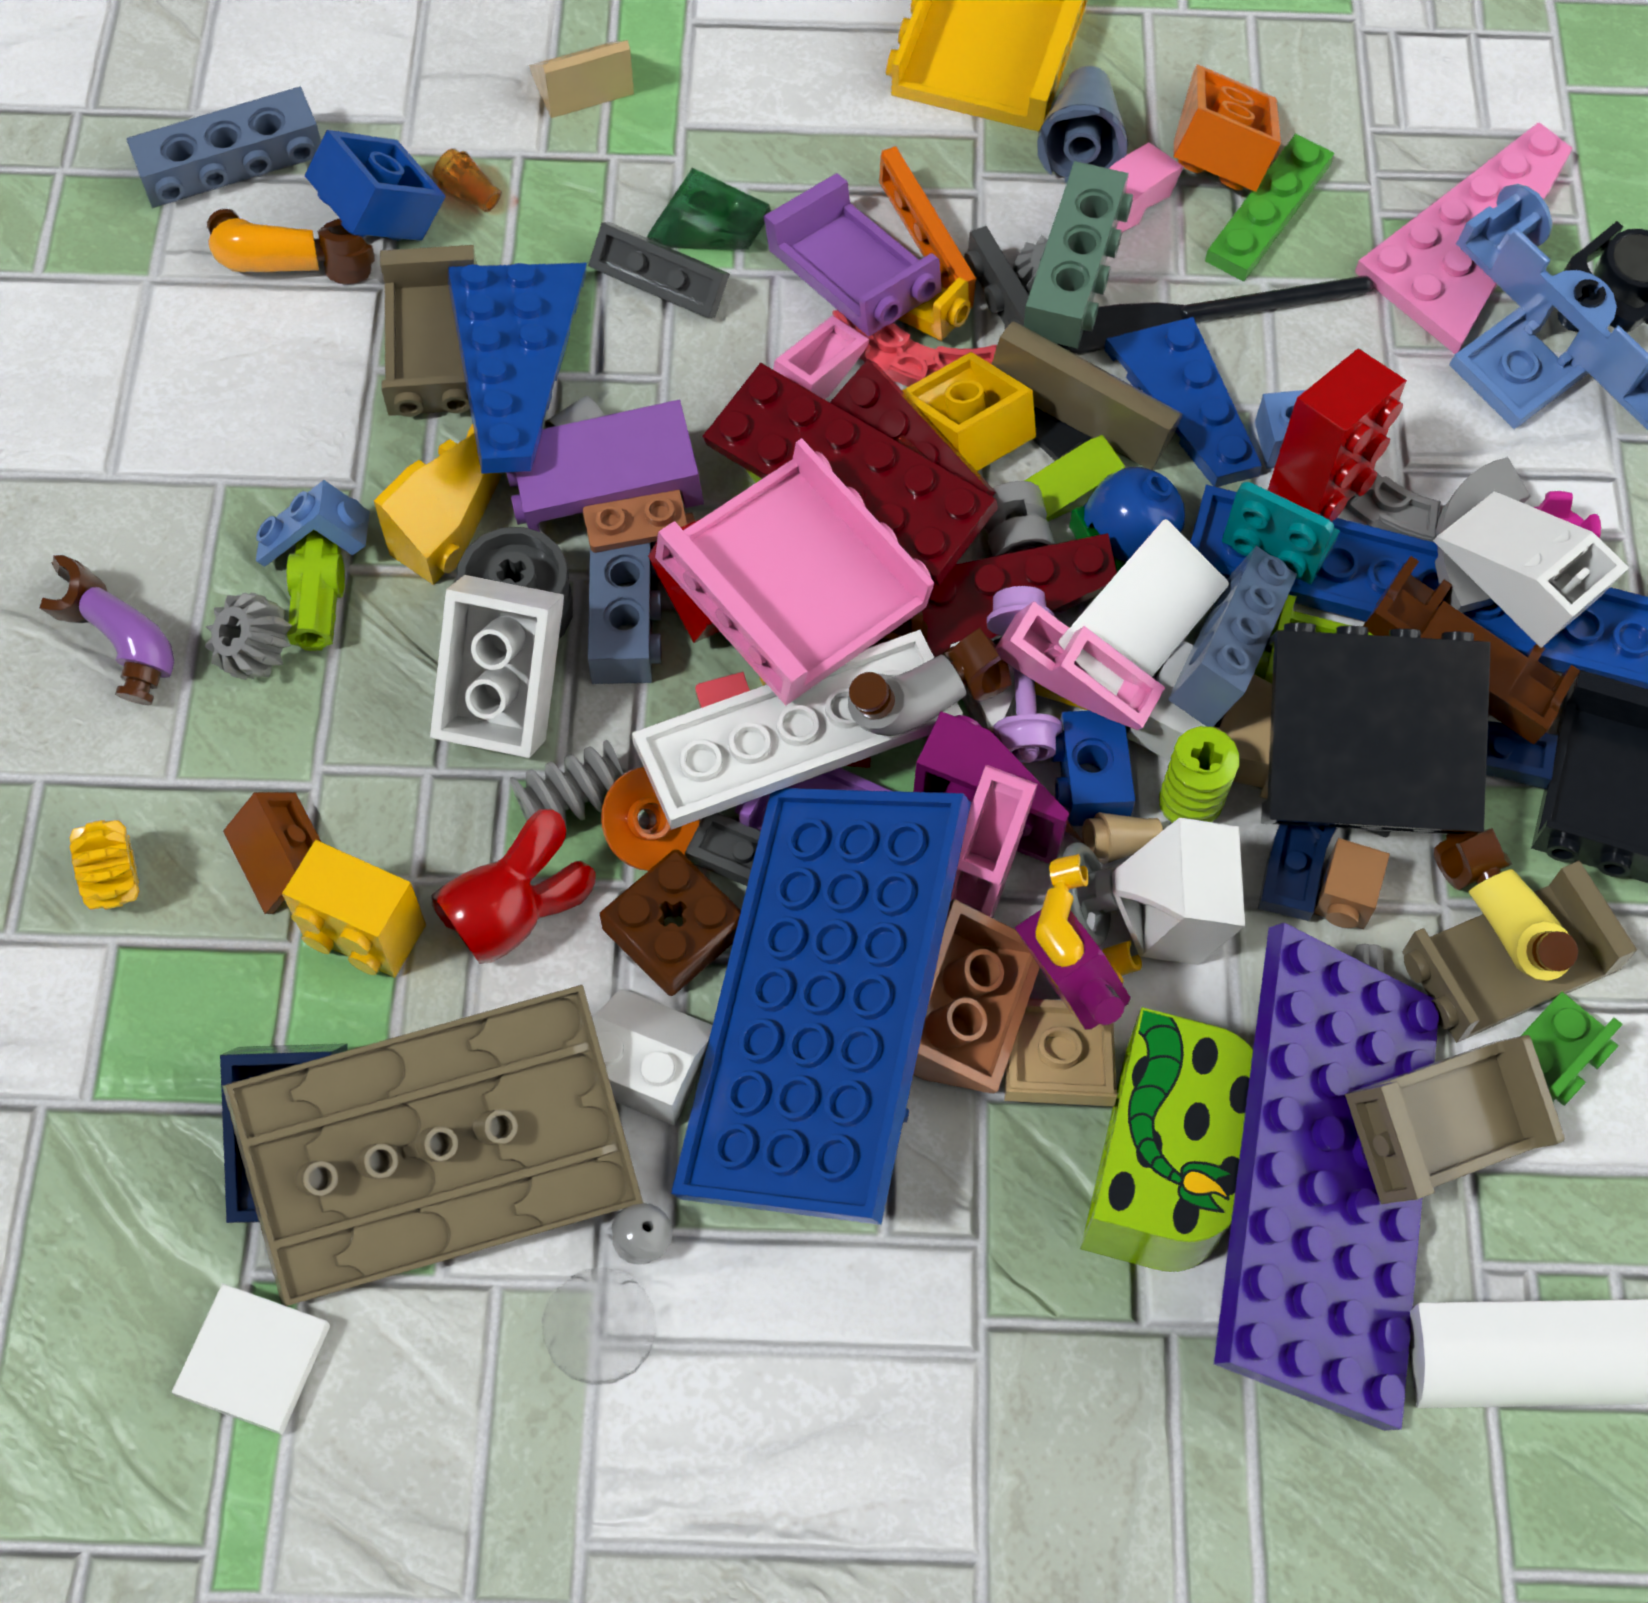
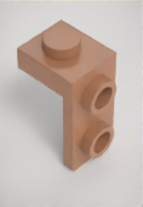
M680 490L594 504L583 508L590 549L595 553L657 542L658 532L675 521L680 527H683L695 521L693 513L685 514Z

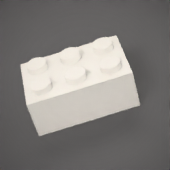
M464 575L446 589L430 738L531 758L545 742L564 602L563 594Z

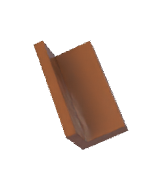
M254 792L223 830L264 914H273L285 901L282 895L284 889L314 841L318 840L321 842L296 792Z

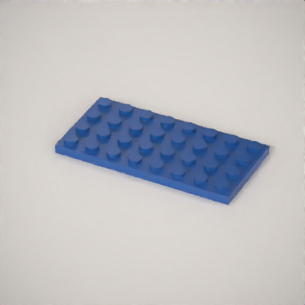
M783 788L770 793L671 1191L672 1195L686 1201L882 1224L971 802L964 793Z

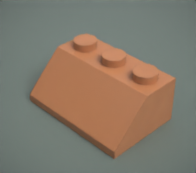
M955 899L950 901L913 1075L927 1081L994 1094L998 1092L1040 967L1015 929Z

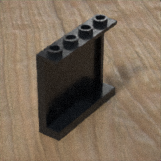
M1310 623L1284 624V630H1277L1269 638L1268 646H1274L1268 796L1267 801L1262 803L1261 824L1465 836L1484 832L1491 642L1474 641L1473 633L1459 631L1444 632L1441 634V639L1421 638V631L1416 629L1389 630V636L1368 635L1369 628L1363 626H1339L1336 628V633L1316 632V625Z
M1580 670L1564 698L1556 734L1558 739L1552 780L1543 792L1531 849L1545 852L1552 859L1561 862H1577L1580 860L1582 864L1598 868L1600 872L1611 877H1629L1648 883V689Z

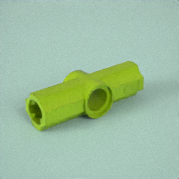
M312 530L296 543L295 554H289L286 571L287 587L291 597L288 623L292 625L287 632V638L290 645L299 646L305 651H323L324 647L333 644L337 598L343 597L345 589V567L343 556L341 555L342 548L315 530Z

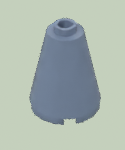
M1083 66L1070 74L1038 134V157L1044 169L1051 175L1055 172L1064 177L1065 183L1068 181L1074 161L1110 168L1127 155L1128 137L1110 79L1103 70L1094 66Z

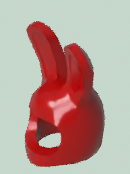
M539 809L527 820L503 858L494 863L474 868L456 877L431 895L432 907L437 916L447 928L454 930L460 936L479 964L494 962L507 955L530 935L539 918L561 913L582 904L593 890L596 882V872L583 861H575L552 877L535 886L530 884L531 880L560 849L566 837L565 821L561 814L552 809Z

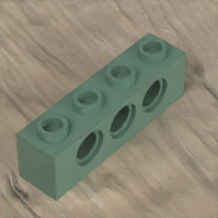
M1074 161L1025 306L1024 326L1054 343L1078 348L1084 330L1092 332L1099 303L1093 302L1095 293L1104 295L1111 268L1105 265L1107 257L1116 258L1122 230L1116 228L1119 221L1127 222L1133 202V194L1126 193L1129 173Z

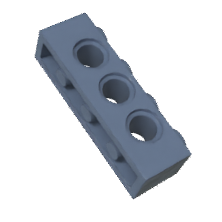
M301 86L126 138L152 208L307 162L313 159L321 143L316 121Z
M653 542L596 553L590 549L588 664L592 684L652 683V664H661V634H652V620L662 619L661 590H653V578H659L648 557L653 548ZM625 582L635 583L628 587L618 586L619 584ZM622 625H633V626H635L634 628L629 629V630H618V629H617L618 627H620V626H622Z
M1256 546L1227 578L1229 585L1214 602L1168 700L1206 727H1213L1245 694L1297 573L1289 569L1279 558L1269 555Z

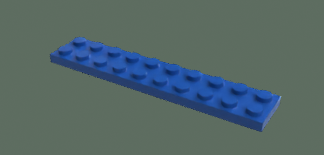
M1206 484L1190 543L1227 579L1247 557L1235 551L1232 546L1221 542L1237 492ZM1336 518L1332 523L1334 528L1340 530L1339 535L1312 584L1310 585L1295 578L1289 595L1296 596V604L1366 621L1382 594L1410 556L1419 561L1411 575L1433 590L1438 587L1439 581L1435 567V560L1438 558V546L1435 542ZM1610 587L1591 606L1543 646L1545 650L1538 661L1547 668L1564 673L1573 665L1579 670L1648 689V597ZM1496 603L1463 613L1523 655L1536 644Z

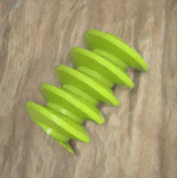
M1199 726L1187 730L1178 738L1168 764L1162 788L1159 792V807L1163 815L1171 823L1179 817L1213 822L1220 816L1239 768V752L1234 741L1225 732L1214 727Z

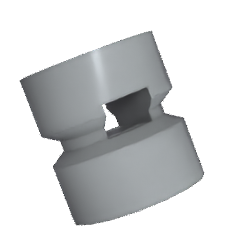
M1012 481L993 488L996 491L993 497L996 498L998 509L984 526L989 534L988 543L992 557L1055 544L1051 527L1046 520L1047 512L1039 486L1028 481Z

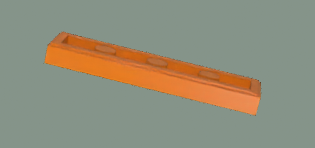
M894 146L883 150L880 155V185L923 257L932 253L939 258L941 287L948 289L959 277L968 281V297L971 308H973L976 285L975 275L898 148Z

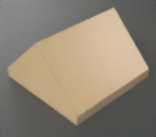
M628 40L605 43L529 65L532 77L551 118L634 94Z

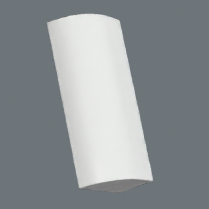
M1648 1299L1418 1303L1410 1311L1411 1334L1409 1354L1416 1408L1645 1405L1648 1403Z

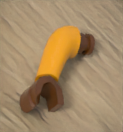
M230 209L215 211L207 221V229L210 233L209 249L218 263L233 272L319 271L318 262H323L325 274L331 281L339 284H354L369 277L371 264L375 261L373 246L367 244L361 236L349 233L342 226L340 218L326 223L319 229V238L314 239L313 230L253 224L247 220L240 219L237 213Z

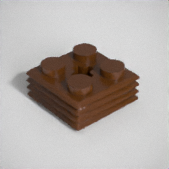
M674 849L606 906L599 915L603 931L667 995L673 996L733 944L741 910L680 850ZM670 916L674 918L680 916L683 918V925L678 927L676 924L670 923L665 926L664 919Z

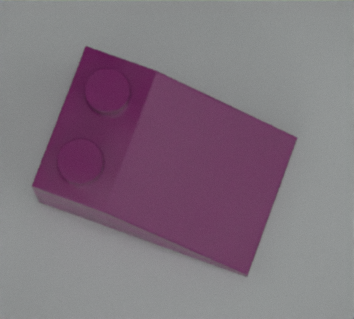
M941 711L916 762L913 792L964 793L972 804L986 765L1034 782L1038 785L1017 852L1047 864L1057 859L1069 812L990 730L981 727L977 721L963 715L952 716Z

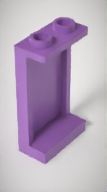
M838 173L764 215L769 251L868 337L942 292L939 258L931 253L921 260L917 259L850 203L848 181Z
M680 399L542 429L532 470L506 472L510 487H519L520 494L511 496L517 524L527 523L529 529L540 532L539 522L583 513L585 506L673 490L681 491L685 508L704 504L697 465Z

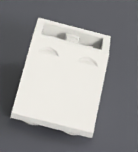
M1495 491L1433 540L1540 648L1591 606L1629 569L1592 531Z

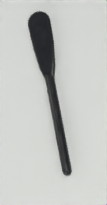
M1357 276L1186 305L1155 302L1098 307L1092 332L1083 331L1078 348L1058 345L1074 354L1105 349L1106 338L1191 317L1194 318L1195 322L1362 295L1372 290L1373 281L1368 276Z

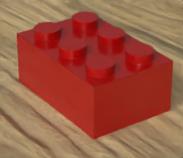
M1356 349L1297 397L1268 491L1321 515L1331 522L1335 520L1343 511L1350 498L1355 494L1359 497L1363 496L1375 482L1378 473L1374 470V467L1390 443V438L1386 435L1389 427L1402 411L1403 403L1399 400L1407 380L1361 349Z

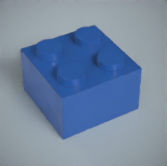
M327 130L304 175L318 192L317 195L320 200L329 205L341 219L342 226L349 233L361 237L369 235L387 237L395 241H400L401 239L422 241L446 197L396 139Z

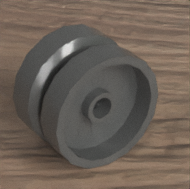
M502 527L481 535L466 548L457 566V580L464 575L563 594L564 602L559 639L565 634L573 618V597L569 584L567 562L555 542L544 533L526 527Z

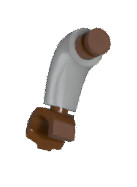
M978 628L956 646H952L943 652V655L941 654L900 675L891 677L874 672H864L858 675L849 687L848 709L852 719L864 730L882 736H895L923 725L937 717L941 711L944 712L967 695L964 685L977 701L987 700L1000 694L1012 685L1009 664L1003 661L995 650L997 645L985 636L981 628Z

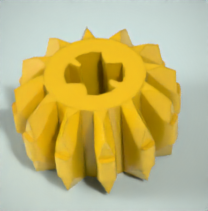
M99 820L74 828L69 837V848L72 855L71 862L75 872V880L77 881L83 903L90 910L100 908L107 910L135 901L140 892L138 886L139 879L126 826L119 820Z

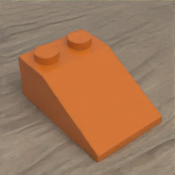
M1197 64L1191 77L1174 138V158H1177L1178 163L1189 171L1202 173L1205 170L1219 176V180L1232 189L1243 190L1245 187L1256 192L1281 144L1277 98Z

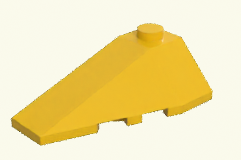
M473 424L464 440L458 444L451 439L447 440L439 446L438 454L440 456L428 464L417 460L408 466L374 500L389 555L432 585L445 573H451L457 568L503 474H481Z

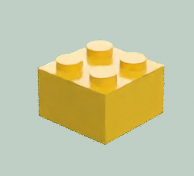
M318 840L314 841L282 893L292 913L291 919L298 925L302 933L301 939L304 943L324 954H329L331 950L337 951L349 957L348 961L354 967L370 975H376L380 971L395 978L426 927V922L411 882Z

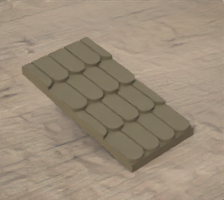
M583 984L222 1086L258 1220L260 1221L280 1301L284 1306L643 1203Z

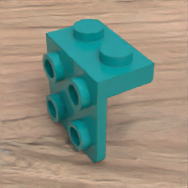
M1243 482L1237 490L1221 542L1232 546L1235 551L1244 556H1248L1258 546L1269 555L1282 560L1289 569L1297 573L1296 578L1311 585L1334 546L1340 530L1334 528V524L1321 515L1251 482Z

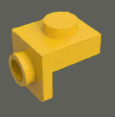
M959 277L948 289L941 287L942 292L935 295L928 302L922 303L901 316L898 320L943 341L955 327L963 325L970 313L971 304L968 297V281Z

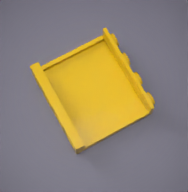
M911 0L910 12L912 15L911 18L904 17L898 36L899 49H891L887 60L886 75L892 77L891 96L1039 132L1051 110L1086 9L1087 0Z

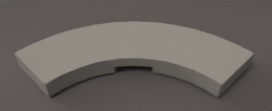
M1508 457L1495 460L1479 468L1456 489L1439 517L1435 532L1436 537L1494 491L1522 503L1529 499L1531 495ZM1438 546V558L1435 560V567L1439 584L1444 579L1452 584L1444 597L1445 601L1461 613L1493 605L1495 602Z
M1377 474V478L1371 488L1361 497L1355 494L1348 500L1345 507L1369 526L1434 542L1441 501L1418 495L1400 486L1389 477H1381Z

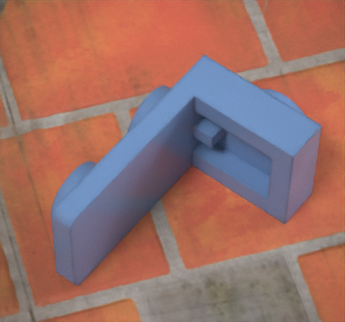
M323 480L309 492L302 491L293 499L290 506L278 516H270L262 523L256 535V540L258 541L256 562L264 567L312 530L317 531L351 555H354L366 546L370 511L354 498L348 497Z

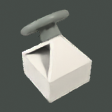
M1179 817L1118 868L1102 870L1094 852L1083 843H1072L1063 853L1062 857L1079 854L1080 866H1086L1088 870V885L1069 889L1074 898L1071 912L1098 946L1103 944L1108 936L1111 912L1119 910L1140 957L1195 965L1203 962L1245 927L1238 826ZM1089 912L1095 914L1093 930L1089 928L1086 922Z

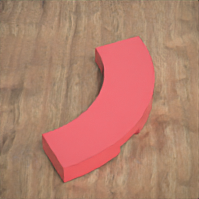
M838 310L832 311L834 317L869 339L867 348L859 358L864 362L867 359L876 362L893 381L907 387L969 352H973L992 364L997 348L996 345L973 349L943 346L933 349L911 340L910 334L894 322L868 337Z

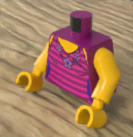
M1079 854L1057 858L1051 861L1049 865L1050 878L1054 888L1048 889L1042 909L1014 928L1057 995L1083 1028L1089 1030L1099 1024H1112L1122 1016L1125 1006L1129 1004L1131 999L1123 986L1124 980L1122 976L1141 970L1142 960L1139 955L1131 957L1130 940L1104 948L1103 950L1099 948L1071 912L1074 898L1069 889L1087 886L1089 881L1088 870L1086 866H1080Z

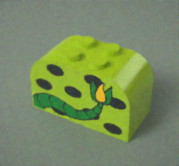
M1141 1007L1125 1051L1117 1086V1098L1111 1112L1080 1247L1081 1250L1165 1272H1179L1191 1269L1204 1262L1215 1251L1232 1221L1253 1049L1238 1035L1224 1028Z

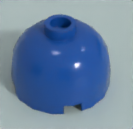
M1127 467L1108 475L1097 486L1084 505V521L1087 528L1093 523L1100 535L1108 533L1113 556L1123 562H1127L1163 520H1168L1180 533L1184 528L1185 505L1180 493L1164 475L1144 467Z

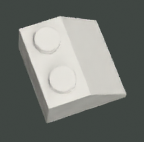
M621 988L593 1017V1023L615 1102L675 1126L702 1070L713 1025Z

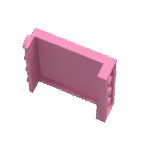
M803 439L796 442L791 461L690 527L682 530L674 521L658 532L655 558L785 705L791 703L925 609L934 586V581L931 579L926 566L920 560L912 559L898 543L893 530L887 524L877 521L866 509L859 493L852 487H846L833 473L826 457L818 451L814 452Z

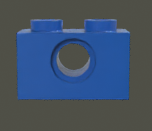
M1092 711L1062 712L1060 718L1062 721V732L1056 736V754L1051 757V761L1060 762L1061 777H1056L1055 799L1069 812L1068 821L1072 826H1083L1086 819L1094 818L1099 812L1131 816L1135 804V794L1126 726ZM1093 764L1101 771L1095 773L1087 772L1079 765Z

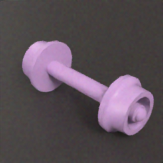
M1030 586L1009 587L998 591L993 596V611L987 616V629L992 633L1003 636L1015 615L1033 601L1053 616L1054 613L1046 607L1045 593L1041 589ZM1013 668L1017 715L1006 717L993 725L994 735L1021 763L1049 759L1056 754V736L1062 732V721L1055 716L1037 713L1035 681Z

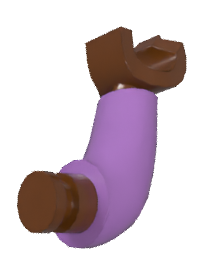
M53 555V562L51 563L57 575L69 583V588L66 595L61 599L42 598L39 608L60 621L80 622L86 619L112 642L117 652L115 661L124 666L120 678L125 681L124 686H117L115 695L133 703L152 705L154 696L149 694L150 689H156L160 677L169 678L173 670L174 656L170 642L157 624L126 602L110 594L107 591L106 585L89 568L67 556Z

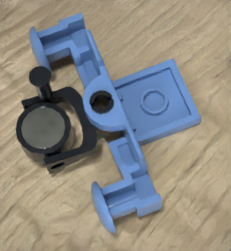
M1521 184L1505 186L1498 194L1497 206L1494 209L1489 206L1469 220L1456 245L1520 307L1456 353L1449 365L1513 429H1516L1589 373L1648 430V353L1627 333L1633 331L1644 322L1648 324V230L1627 229L1621 232L1623 226L1616 221L1582 250L1572 256L1563 272L1551 276L1546 271L1551 260L1537 247L1541 246L1550 237L1552 218L1548 205L1538 192L1528 186ZM1601 255L1593 275L1587 263ZM1554 307L1558 310L1557 316L1562 326L1568 330L1578 332L1567 351L1559 356V358L1536 336L1541 331ZM1609 326L1615 328L1612 333L1608 330Z

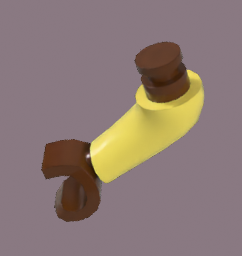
M1488 828L1482 833L1471 836L1446 835L1447 839L1440 842L1434 848L1433 855L1440 871L1448 883L1457 890L1475 882L1477 883L1468 893L1491 924L1516 968L1533 979L1543 981L1557 979L1565 974L1574 965L1578 957L1577 943L1562 928L1560 922L1542 900L1513 869L1500 871L1512 865L1508 855L1502 851L1493 828Z

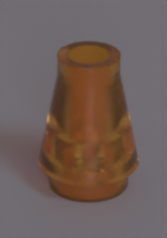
M451 148L438 159L434 166L433 177L438 181L440 189L479 207L484 212H489L498 203L501 197V190L490 181L466 151L459 152L455 148Z

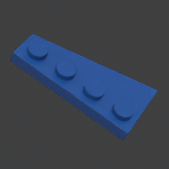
M1193 317L1106 338L1104 351L1112 361L1118 360L1127 371L1126 378L1132 386L1183 413L1175 431L1180 437L1179 444L1212 486L1219 487L1259 476L1262 464Z

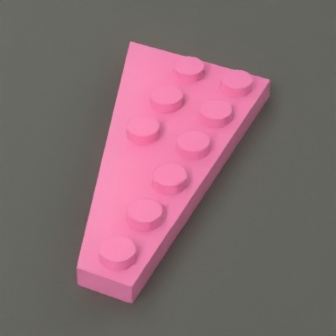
M1538 122L1358 261L1355 273L1359 276L1370 277L1373 281V288L1454 354L1458 353L1470 330L1479 318L1491 293H1493L1497 286L1456 245L1466 223L1487 207L1491 206L1494 209L1497 206L1496 202L1499 192L1508 185L1521 184L1528 186L1538 192L1544 200L1567 162L1572 147Z

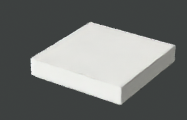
M222 1283L172 1393L176 1397L283 1435L331 1325L324 1319Z

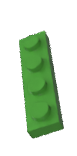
M1295 133L1265 173L1257 191H1252L1208 248L1205 262L1245 282L1331 166L1334 152Z

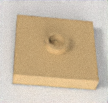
M1029 998L1004 1071V1101L1114 1107L1117 1098L1114 1023L1109 1025L1099 1024L1093 1029L1085 1030L1062 1000Z

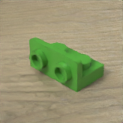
M1562 991L1521 1036L1529 1035L1532 1039L1552 1101L1556 1099L1565 1106L1586 1083L1578 1075L1579 1072L1588 1063L1595 1069H1598L1619 1046L1611 1037L1623 1024L1614 1017L1604 1027Z

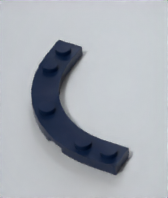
M1488 720L1486 775L1546 789L1552 780L1558 736L1545 733L1533 745L1504 724ZM1279 825L1267 859L1257 909L1310 921L1314 913L1325 854L1331 838L1338 828Z

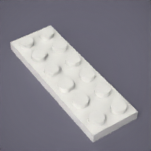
M921 630L866 649L788 705H785L768 685H764L633 732V744L671 830L930 735L938 716L905 733L895 736H882L861 728L852 719L848 709L849 687L858 675L864 672H874L894 677L934 658ZM957 702L944 711L952 716L963 715Z

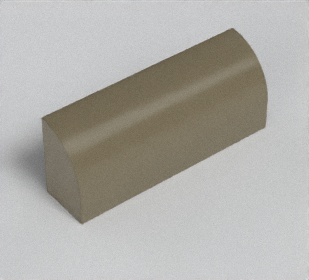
M1016 321L1011 322L999 338L992 365L1032 389L1035 407L1092 438L1103 435L1114 451L1147 469L1153 470L1173 438L1183 413Z

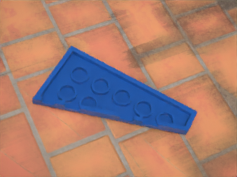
M516 263L513 265L489 266L472 264L448 267V284L481 474L532 470L542 435L545 414L549 410L553 386L558 378L570 336V326L579 304V294L586 279L587 263Z

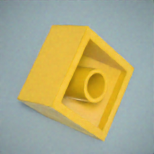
M969 352L902 390L977 472L1036 437L1032 389L973 352Z

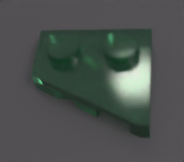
M691 168L648 233L647 238L669 248L748 250L765 225L764 215L771 212L770 204Z

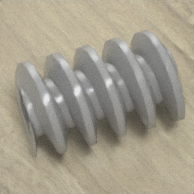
M608 740L603 742V757L593 747L585 748L584 765L574 755H566L564 758V773L552 761L545 765V780L533 769L526 772V788H523L514 777H511V786L526 821L539 809H552L558 812L564 819L565 825V811L570 809L581 821L585 819L586 802H590L601 813L604 795L607 794L613 783L623 775L621 765Z

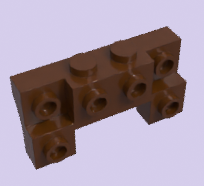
M1410 556L1376 603V607L1363 627L1369 628L1368 632L1376 636H1389V630L1416 629L1421 631V638L1441 639V634L1444 632H1470L1474 634V641L1491 642L1488 717L1491 715L1534 745L1551 727L1559 713V708L1580 670L1571 665L1559 676L1538 661L1545 647L1540 648L1535 644L1523 655L1447 602L1443 601L1439 606L1452 584L1444 579L1435 590L1431 589L1411 575L1419 561Z

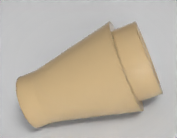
M1099 812L1094 818L1084 821L1082 841L1094 852L1100 863L1107 864L1133 855L1162 832L1163 827L1158 818L1146 819Z

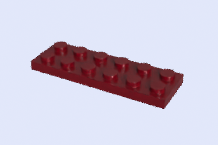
M761 362L702 436L708 447L762 479L791 461L796 442L803 439L814 452L818 451L826 457L833 473L846 487H852L859 493L866 509L879 523L883 522L893 530L900 546L912 559H918L926 566L931 579L939 586L998 509L996 498Z

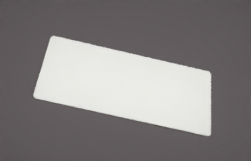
M1163 520L1059 639V645L1065 650L1074 633L1085 626L1153 677L1224 592L1229 583L1168 520ZM1082 649L1076 662L1093 679L1114 695H1117L1124 680Z

